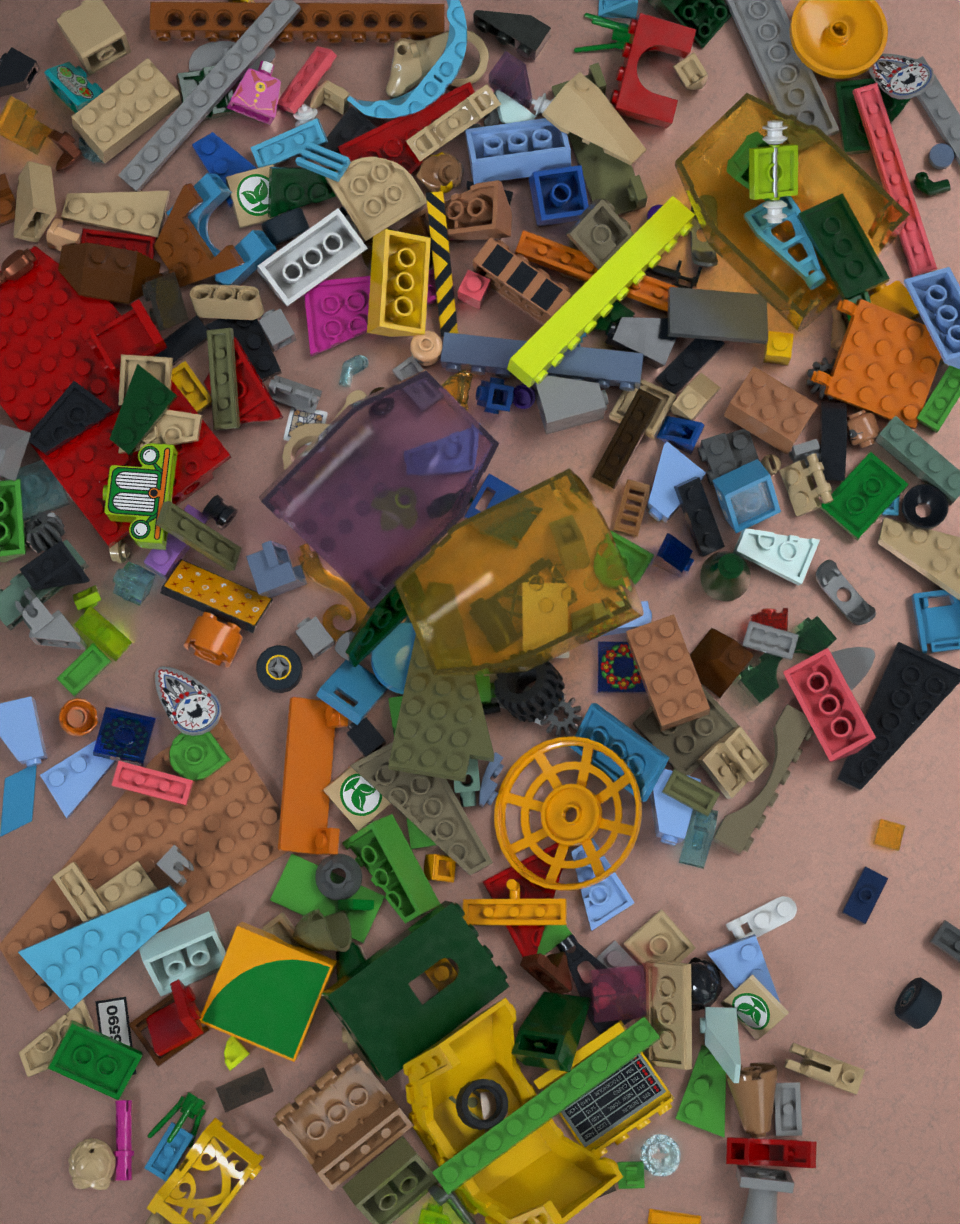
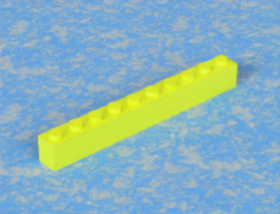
M672 196L510 358L507 370L528 388L535 382L540 384L548 375L547 370L551 366L557 367L565 357L563 354L568 349L574 350L581 341L580 337L584 333L589 334L596 327L598 318L600 316L605 318L614 307L612 304L617 299L622 301L630 291L628 288L633 283L638 285L646 275L644 272L649 267L651 269L655 268L662 259L661 255L665 251L669 253L678 243L677 239L681 235L685 237L693 228L691 223L695 214Z

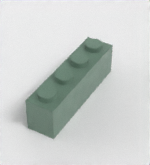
M895 415L879 433L875 441L922 482L940 489L951 506L960 496V470Z
M67 539L63 541L83 571L89 567L69 541ZM22 573L17 574L10 581V586L4 591L0 589V620L10 631L23 621L22 614L15 606V600L19 601L22 607L30 604V600L24 594L26 588L30 587L42 604H44L65 586L34 590Z

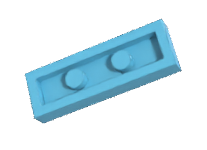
M316 118L250 148L258 168L272 164L275 166L300 155L302 149H306L307 141L321 146L327 143L328 140L320 120Z

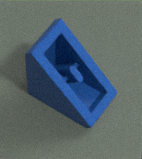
M667 416L656 438L665 443L669 442L675 448L691 455L705 425L702 422Z

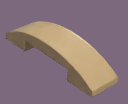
M486 84L433 123L406 140L418 160L422 161L499 107L501 103L488 84Z

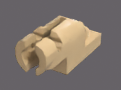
M792 1043L789 1052L802 1056L803 1060L801 1063L786 1059L785 1068L857 1095L865 1072L864 1069Z

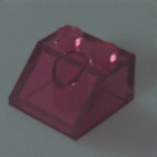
M643 965L589 970L594 1022L646 1017V989Z

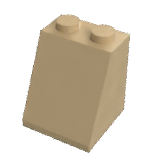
M84 0L81 6L74 10L63 12L60 18L56 19L60 30L89 76L131 53L125 32L102 0Z

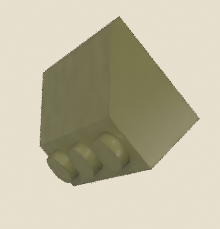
M402 1136L342 1188L354 1205L372 1224H392L426 1195L430 1187L437 1185L439 1182L421 1156Z

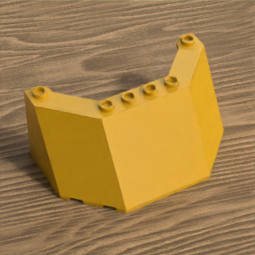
M506 997L403 1065L404 1074L409 1078V1083L405 1085L407 1102L412 1106V1111L408 1113L409 1120L414 1125L413 1129L438 1167L485 1134V1129H472L465 1125L458 1116L456 1104L449 1099L450 1096L456 1099L460 1089L468 1082L478 1079H490L500 1084L508 1098V1116L537 1096L534 1087L526 1080L519 1064L516 1062V1057L512 1054L515 1044L513 1024L516 1022V1010ZM481 1088L476 1090L479 1093L490 1092L487 1089ZM472 1092L469 1098H476L478 1103L476 1107L471 1108L468 1106V1108L479 1119L483 1120L481 1099ZM551 1119L454 1192L468 1212L473 1215L480 1213L486 1217L485 1222L487 1224H565L622 1179L623 1175L614 1160L607 1157L600 1158L565 1137L563 1131Z

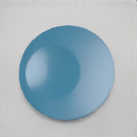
M400 623L371 653V665L377 679L386 688L399 694L404 693L418 626L415 623Z

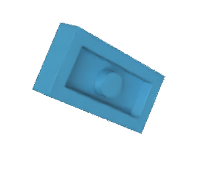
M171 1122L144 1167L164 1181H167L174 1172L195 1135L181 1127L172 1142L168 1143L167 1138L176 1125L174 1122Z

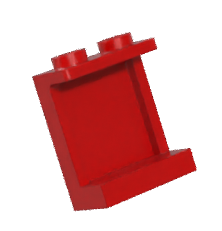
M139 299L131 303L133 309L95 331L92 328L87 329L91 336L87 339L94 352L100 351L103 357L99 359L106 373L111 371L115 378L120 376L121 354L153 357L167 348L162 336Z

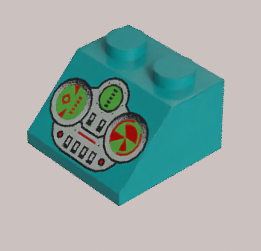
M70 62L49 68L44 72L51 90L74 113H77L104 92L97 83L91 84L86 79L88 75L80 66L75 68Z

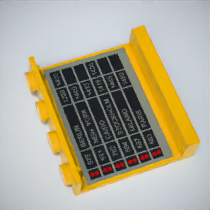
M620 1020L578 1049L571 1070L624 1032L627 1028ZM642 1052L559 1113V1115L580 1146L602 1157L608 1152L607 1146L613 1142L619 1145L630 1137L628 1135L630 1130L636 1127L639 1131L651 1122L649 1117L655 1113L661 1116L672 1108L670 1103L675 1098ZM549 1069L533 1082L539 1090L541 1088L545 1090L568 1072Z

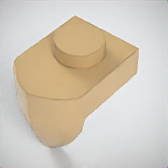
M695 53L690 54L673 66L686 89L699 90L705 86L708 74Z
M326 80L314 92L310 107L317 108L324 103L344 115L349 109L347 98L350 96V93L343 87Z

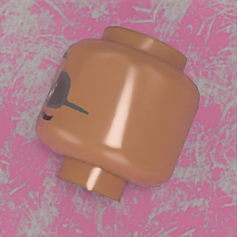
M862 410L847 416V437L850 444H860L861 449L874 444V438L880 433V428L874 414L871 412L866 413V410Z

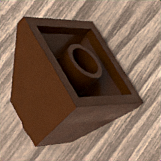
M714 628L709 630L690 654L700 683L718 698L722 697L754 656L736 640Z

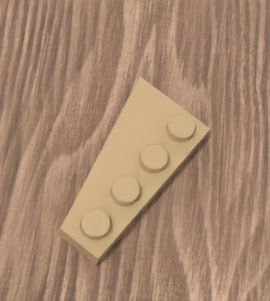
M170 192L67 193L61 217L66 221L128 234L152 236L158 239Z

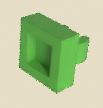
M644 1161L617 1162L619 1171L623 1175V1178L618 1181V1189L645 1188Z

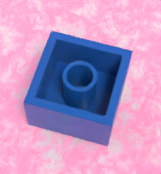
M582 165L536 171L529 177L537 227L580 220L579 216L589 206Z

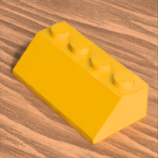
M388 229L373 236L367 333L388 337L425 335L431 238Z

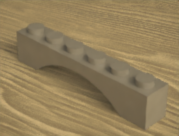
M788 704L783 709L772 729L775 741V757L766 785L751 803L734 813L726 815L712 841L737 855L741 854L743 850L746 852L749 850L754 841V838L750 837L755 828L759 830L766 819V816L763 815L764 810L767 806H773L779 795L775 790L779 783L785 784L791 773L787 768L791 761L797 762L803 751L799 748L803 739L808 741L814 731L806 715Z

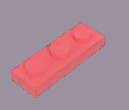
M317 46L278 99L277 106L283 111L295 114L302 107L311 91L317 87L324 73L331 68L332 62L337 55L331 49Z
M118 761L112 786L187 806L194 781Z

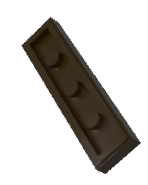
M641 388L638 389L592 476L593 478L613 489L616 488L662 402L660 398Z

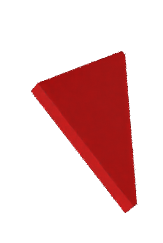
M555 843L543 849V851L554 858L559 843ZM535 854L520 861L528 870L546 879L551 867L550 864H547ZM512 866L483 881L491 899H510V889L507 887V881L510 879H514L520 884V899H554L556 890L547 889L530 882ZM561 868V871L558 875V878L556 880L557 883H559L563 868ZM545 925L506 926L522 958L537 954Z

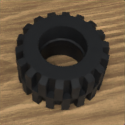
M529 651L526 655L525 652L519 653L518 657L513 656L509 658L510 661L508 663L505 662L502 665L503 669L497 672L496 676L498 679L494 680V686L496 687L494 692L498 697V701L513 717L523 722L526 720L535 722L536 718L542 720L544 715L553 713L552 709L559 706L560 702L558 700L563 698L564 695L562 690L565 688V684L562 681V675L540 653L536 655L535 652ZM536 681L531 689L523 693L530 683Z

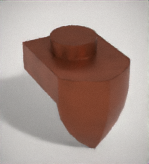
M53 129L48 135L63 151L56 164V171L71 166L82 155V152L74 145L76 140L66 131L60 133Z

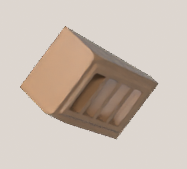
M627 479L614 531L638 537L651 485ZM631 489L634 491L644 493V496L642 497L639 495L629 493V490ZM629 499L640 502L641 507L628 504L626 501ZM624 509L639 513L638 517L623 513ZM621 519L635 522L636 525L633 527L622 524Z

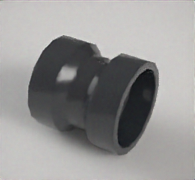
M216 495L206 505L202 514L208 519L213 518L216 521V525L223 530L231 523L238 510L232 505H226L224 499Z

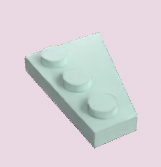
M745 528L739 536L733 553L799 586L804 581L820 539L799 538V536L794 535L786 536L775 534L774 532Z

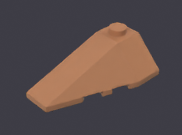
M501 181L476 183L470 186V190L462 194L456 193L451 196V199L444 202L448 240H489L490 237L492 239L511 237L512 211ZM426 208L412 215V220L415 217H421L430 233L428 209Z

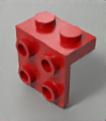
M180 979L170 983L175 1002L148 1016L146 1020L153 1048L158 1056H162L204 1033L200 1022L201 1014L194 1001L196 1000L195 994L191 987H185Z

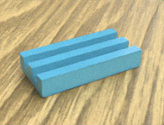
M307 141L306 149H302L300 152L301 157H297L295 160L296 164L339 182L351 163L349 157ZM309 158L311 160L319 162L321 165H324L326 167L329 166L333 169L338 170V172H334L332 170L307 161V159Z

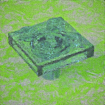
M43 460L19 468L16 479L21 480L24 521L31 519V516H36L40 511L42 513L46 510L51 512L69 505L63 486Z

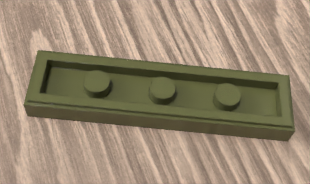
M233 329L207 330L213 429L215 431L240 429Z
M163 502L156 523L157 526L226 570H235L242 549L240 546L172 502Z

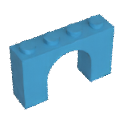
M206 173L194 185L203 202L188 218L210 251L216 256L221 251L212 244L209 238L208 221L213 211L232 192L218 174ZM171 208L169 211L166 212L168 216H169V214H170L172 208ZM252 230L235 246V249L245 263L216 274V282L219 285L240 286L257 269L259 264L268 259L277 250L263 231Z

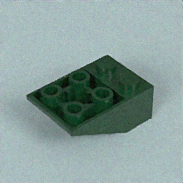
M647 0L667 21L696 29L693 42L701 48H704L732 16L728 5L723 0Z
M544 992L519 1028L512 1054L526 1066L570 1072L591 998Z

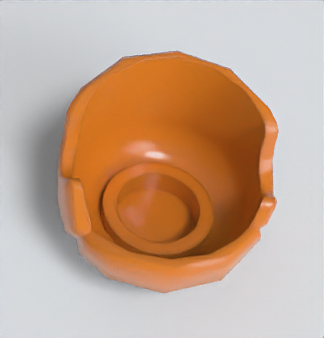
M75 698L69 700L60 709V726L71 736L81 737L88 735L97 726V710L85 699Z

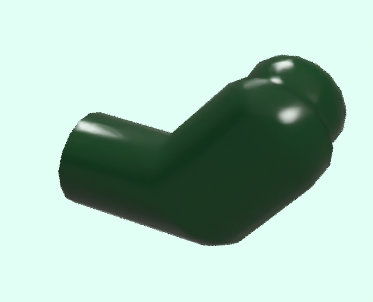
M919 172L915 176V187L928 196L951 190L948 179L933 182L925 172Z

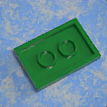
M870 452L831 494L833 501L827 504L822 503L820 509L858 541L903 493L909 484Z
M71 1020L48 1064V1069L119 1100L142 1057V1052Z

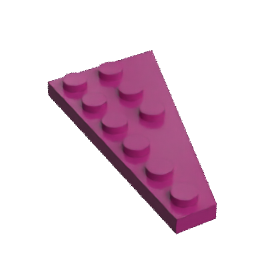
M434 269L429 270L427 306L437 302ZM371 276L324 280L304 294L311 357L367 333Z

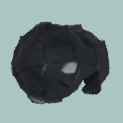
M694 957L689 963L691 964L692 1011L705 1010V1007H710L717 1000L723 987L721 986L720 969L708 959Z

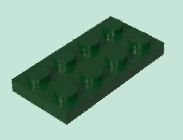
M843 193L798 214L797 217L843 300H850L889 281L890 278Z

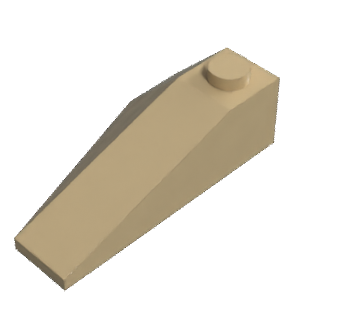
M581 72L564 85L542 114L561 132L566 134L571 132L583 138L582 142L588 145L590 142L603 148L604 153L629 165H632L647 150L602 91Z

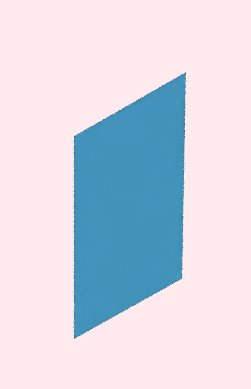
M37 766L27 767L5 778L0 837L32 821Z

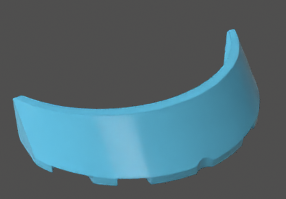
M447 0V18L450 26L444 53L415 89L400 97L385 101H362L352 96H349L347 100L364 115L377 118H397L416 113L445 93L446 88L456 78L466 52L467 24L460 0Z

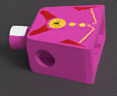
M261 61L258 71L248 68L227 108L271 125L276 116L281 85L279 79L272 77L274 65L267 61Z

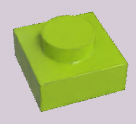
M96 585L74 594L73 600L78 611L83 608L84 610H89L98 605V602L101 601V596Z

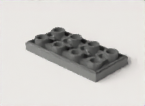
M669 287L668 336L766 344L768 341L767 295Z

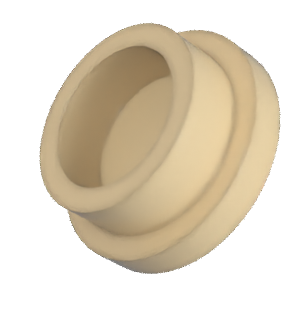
M121 539L109 548L112 561L125 563L127 558H129L130 546L124 539Z

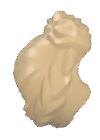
M89 1138L79 1142L71 1150L68 1159L70 1165L69 1173L72 1176L75 1188L83 1190L91 1187L96 1190H106L109 1187L116 1167V1157L106 1142L97 1138Z

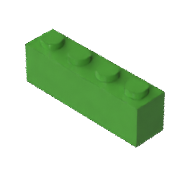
M393 814L370 823L342 842L347 850L351 848L357 856L355 860L360 867L365 866L373 876L371 881L374 885L384 890L386 900L405 924L427 914L440 905Z

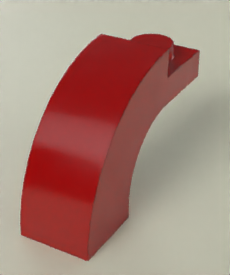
M727 1137L726 1164L816 1168L817 1142Z

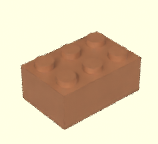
M753 366L729 403L723 416L788 455L818 404Z

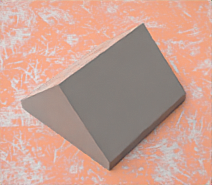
M59 609L52 614L54 619L35 634L31 631L29 632V638L36 645L86 650L88 646Z

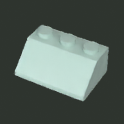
M209 911L153 935L139 948L142 961L160 996L172 992L170 983L180 979L184 986H187L217 973L226 954L225 946Z

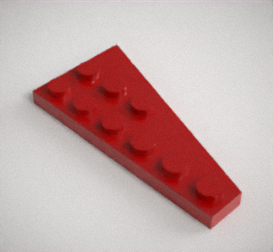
M468 82L442 95L428 107L407 116L397 117L337 148L340 154L349 157L351 162L364 157H378L394 161L412 174L422 164L424 159L422 161L418 160L406 140L475 93L471 83Z

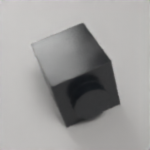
M367 717L358 725L352 722L347 727L349 729L346 733L348 738L364 757L379 750L386 744V740Z

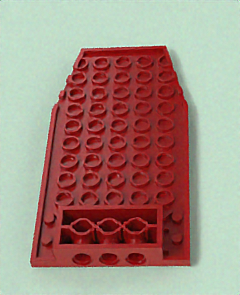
M34 246L29 249L37 259L33 263V268L21 278L6 280L0 285V405L18 429L31 432L71 383L75 381L114 411L112 415L47 456L31 444L108 547L111 548L130 534L131 522L111 521L105 513L106 500H103L104 485H108L110 467L112 465L142 467L138 458L139 451H135L131 456L127 453L119 454V446L110 440L122 406L118 405L120 376L115 378L111 371L106 373L99 359L103 358L100 351L94 352L87 341L91 337L87 329L92 328L95 331L121 315L109 301L79 296L64 276L59 273V263ZM171 381V391L178 395V397L168 410L198 414L175 383ZM203 419L199 441L174 445L178 453L172 503L176 506L214 479L212 472L232 458Z

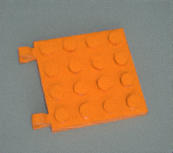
M845 299L843 301L839 300L836 310L850 315L851 319L831 374L829 375L820 370L818 372L813 371L811 381L826 386L824 394L888 420H892L896 415L908 427L916 429L919 421L917 417L924 407L941 360V355L926 326L862 299H857L856 304Z

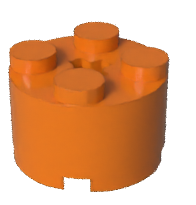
M204 612L202 616L196 618L184 643V647L189 650L191 646L196 650L194 655L204 661L217 666L225 662V667H230L243 640V637L239 634L241 628L230 622H227V624L219 622L216 616Z

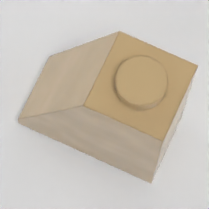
M28 161L18 176L14 238L37 243L54 218L57 210L51 166Z

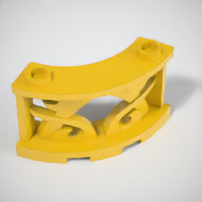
M215 1117L187 1153L185 1160L179 1168L175 1169L155 1194L147 1209L154 1215L158 1212L172 1224H192L185 1218V1215L189 1208H195L193 1210V1219L195 1221L197 1215L203 1214L205 1216L204 1224H215L249 1178L254 1180L263 1167L259 1164L264 1156L261 1153L259 1155L226 1131L222 1127L224 1123ZM216 1139L226 1145L229 1150L224 1153ZM233 1152L249 1163L241 1172L235 1169V1165L240 1162L239 1160H233L228 1164L227 1158ZM205 1154L210 1155V1160H212L215 1156L217 1158V1160L210 1165H204L202 1163V1157ZM220 1166L222 1176L221 1194L204 1199H194L196 1182L189 1173L190 1169L193 1167L200 1171H209ZM231 1177L240 1179L231 1191ZM183 1183H188L191 1187L188 1199L183 1198L187 1191L184 1193L180 1191V1186ZM165 1202L179 1207H183L181 1214H179ZM222 1203V1205L212 1216V1213L208 1207Z

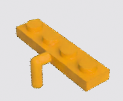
M514 879L507 881V887L510 889V899H463V911L465 913L463 918L468 925H567V899H520V884Z

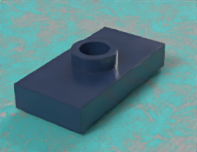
M865 866L842 913L865 925L888 878Z

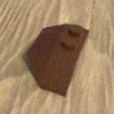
M80 243L62 246L58 271L79 296L129 305L157 288L161 263L138 251L93 243Z

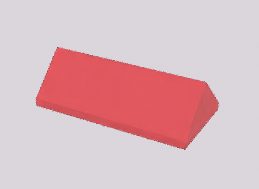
M829 648L783 671L830 762L858 753L876 739Z

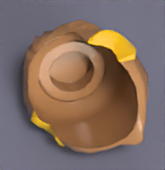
M440 152L424 159L416 177L432 192L443 191L444 194L460 185L464 168L463 164L449 153Z

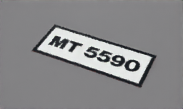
M126 997L95 1001L99 1032L133 1048Z

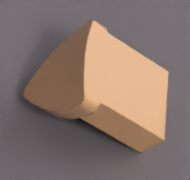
M56 218L47 232L48 248L61 251L64 245L80 244V234L63 229V220Z

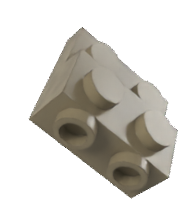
M595 199L579 216L580 220L566 233L568 238L598 270L634 235L630 230V224L624 218H619L614 212V206L606 199Z

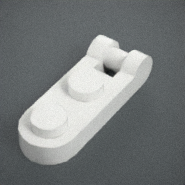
M778 897L725 925L736 938L734 941L753 934L757 938L792 920L797 912L796 903L789 897ZM745 923L748 924L751 930L746 935L741 928V925Z

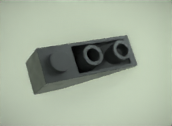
M476 10L473 14V23L477 29L483 33L489 32L496 36V39L503 45L507 46L509 44L516 48V51L525 58L531 57L536 60L551 37V27L531 15Z

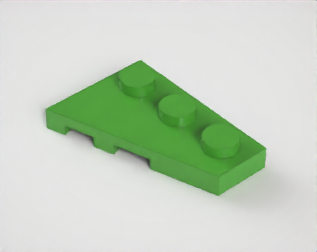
M701 1045L675 1119L725 1138L726 1072L709 1049Z

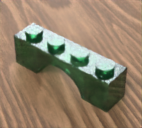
M818 616L813 620L808 617L797 626L800 630L796 633L799 636L794 654L801 653L813 656L831 646L837 638ZM764 653L759 657L761 663L755 668L750 665L739 674L742 677L738 682L739 686L756 706L760 705L779 688L777 667L783 659L782 657Z

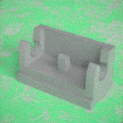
M30 587L24 590V594L30 600V604L22 607L21 603L15 600V606L22 614L25 624L35 634L53 620L54 617Z
M173 845L159 860L157 865L177 884L183 887L187 880L179 871L184 870L183 865L191 871H194V867L182 855L183 852Z

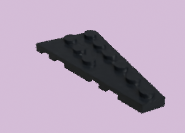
M898 642L865 714L876 739L858 753L846 757L836 781L860 791L960 683V669Z

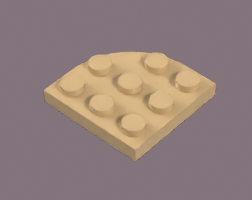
M364 157L352 161L339 182L327 177L325 178L364 241L369 240L374 235L427 203L426 197L412 175L398 163L383 158Z

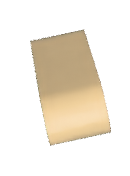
M200 284L193 287L190 291L194 311L201 318L255 320L264 313L260 293L256 287Z

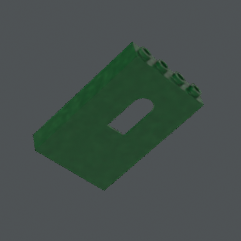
M444 901L322 993V996L377 1076L384 1081L389 1080L403 1069L405 1063L440 1041L510 987L506 982L508 978L506 973L499 965L496 967L491 960L493 958L492 952L486 945H481L477 939L479 933L472 924L468 925L463 918L465 913L457 903ZM443 958L454 960L458 966L456 979L422 1004L409 986V983Z

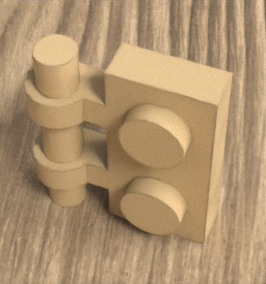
M816 454L807 456L810 465L808 468L805 460H799L779 470L796 516H803L822 507L818 498L820 496L824 504L833 501L830 493L832 491L831 485L826 482L823 474L824 466L822 462H819ZM811 476H814V479L817 484L816 488L814 487Z

